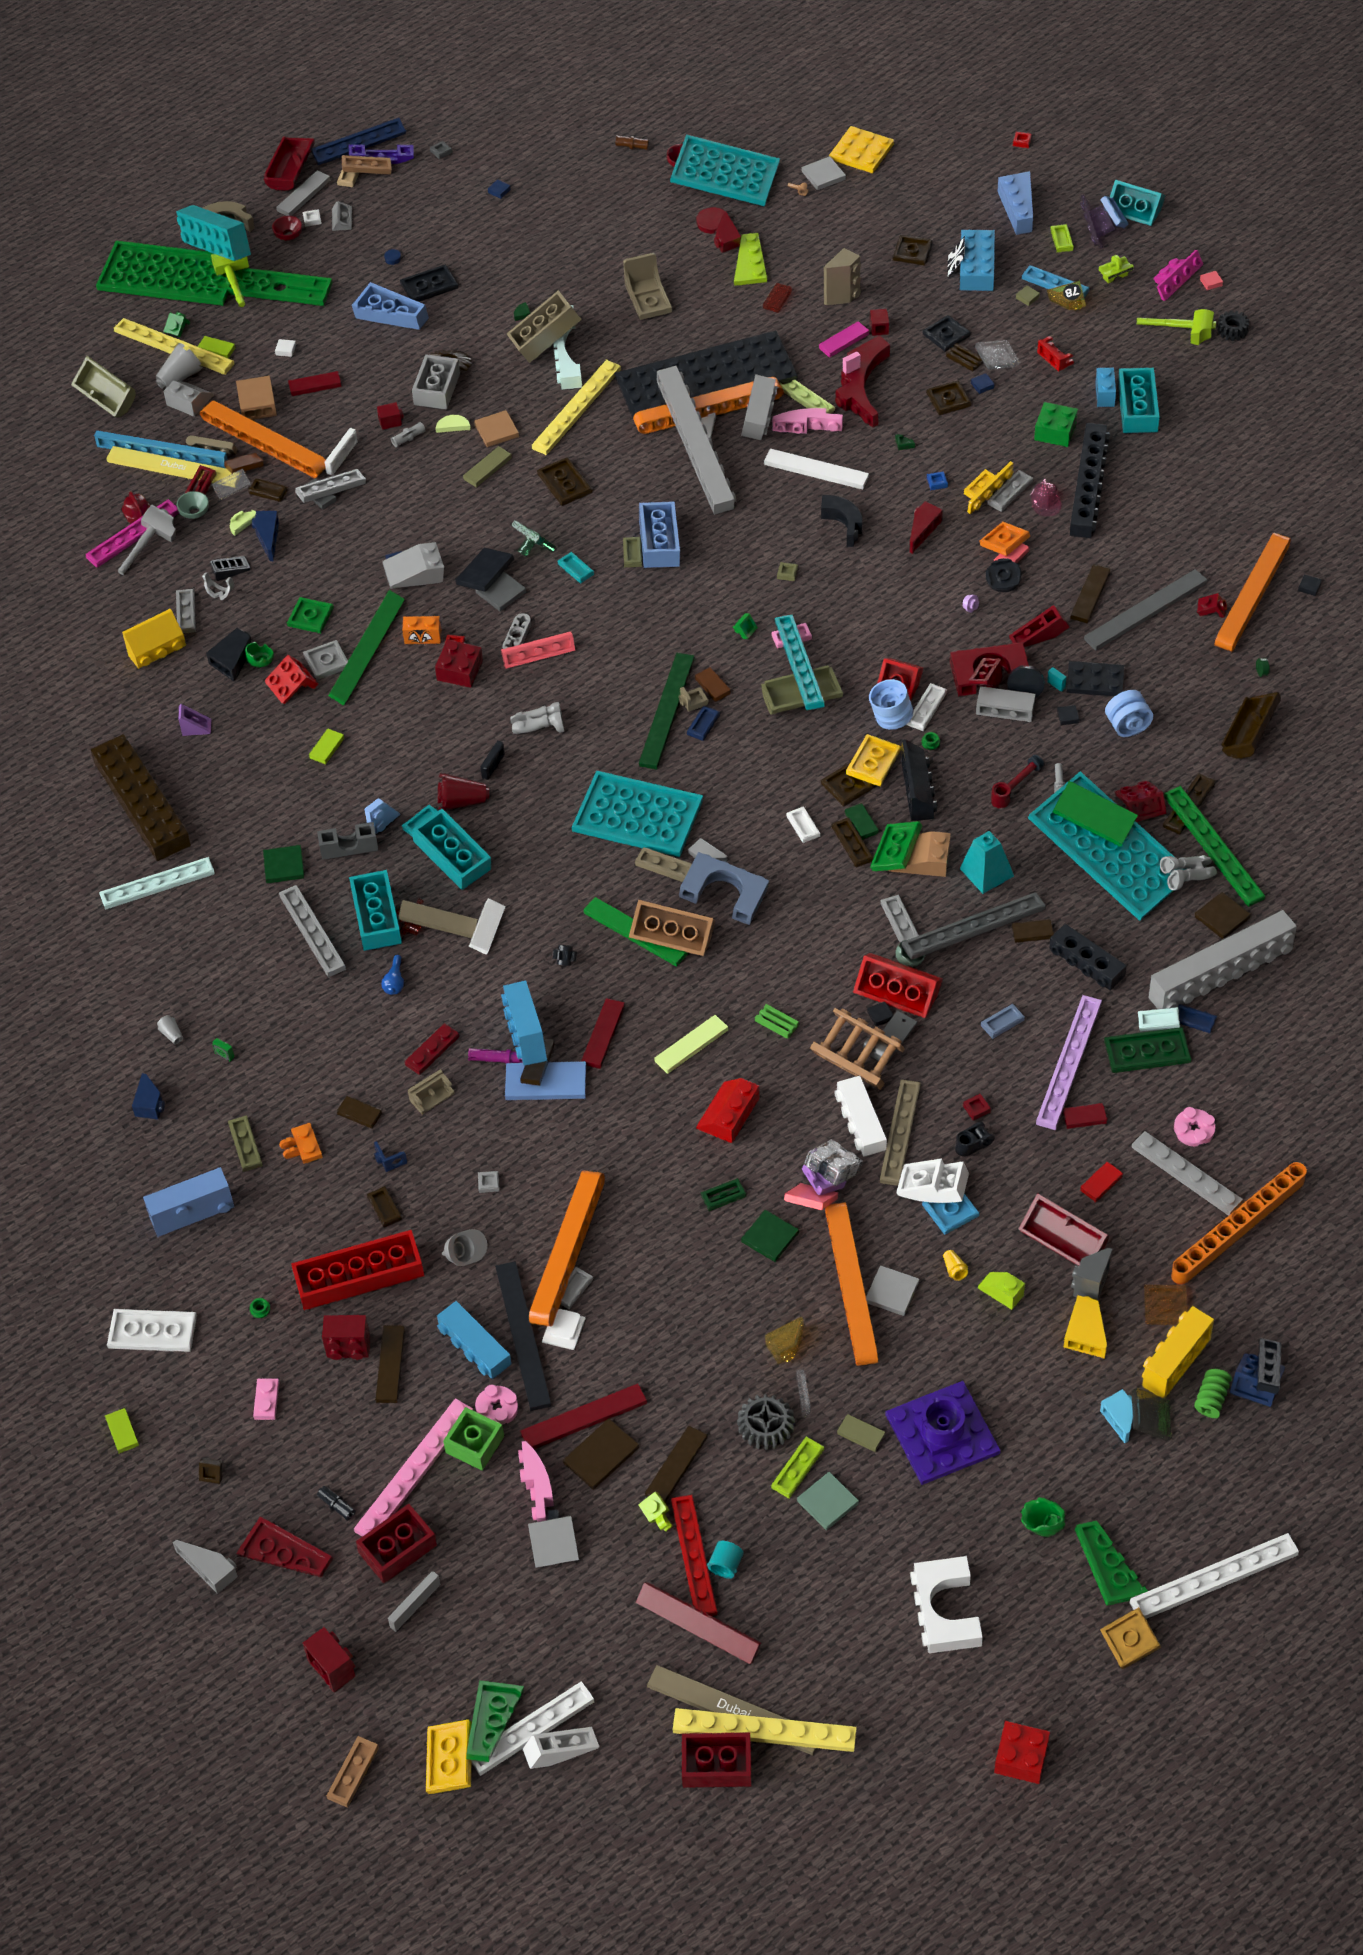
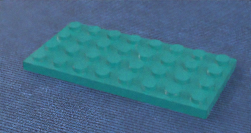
M1081 771L1069 780L1115 803ZM1067 782L1030 813L1028 819L1139 921L1142 920L1174 891L1167 884L1171 873L1165 874L1160 869V861L1163 857L1174 856L1136 821L1120 847L1053 813L1052 811L1068 784Z

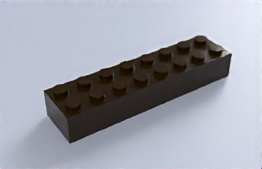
M124 734L90 749L96 767L157 862L191 846L188 832Z

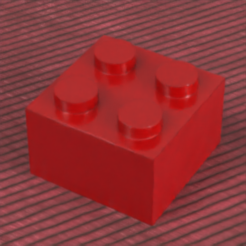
M1005 1721L995 1761L994 1773L1039 1784L1050 1732Z

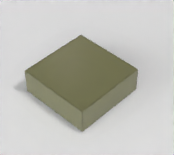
M1029 286L1024 287L1016 294V299L1028 306L1040 298V293Z
M780 562L777 579L795 581L798 565Z

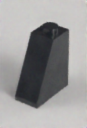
M239 628L233 630L206 652L209 665L232 681H235L247 659L245 648L251 643V636Z

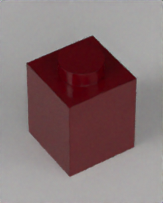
M887 309L870 310L872 336L889 335Z
M397 402L377 406L378 419L382 430L402 426L401 419L404 418L402 408H398Z

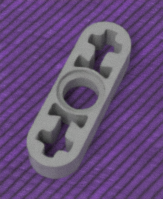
M521 613L515 616L503 643V649L512 647V643L514 646L524 643L531 627L529 615ZM513 634H521L519 638L512 637Z

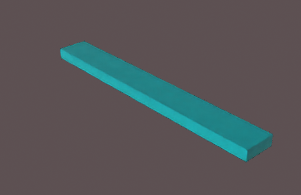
M793 615L776 617L775 624L806 710L825 707Z

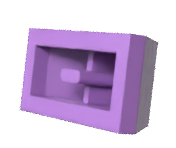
M183 704L179 705V723L182 736L211 733V718Z

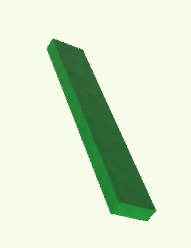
M596 897L584 908V914L676 967L688 955V952L629 938L633 918Z

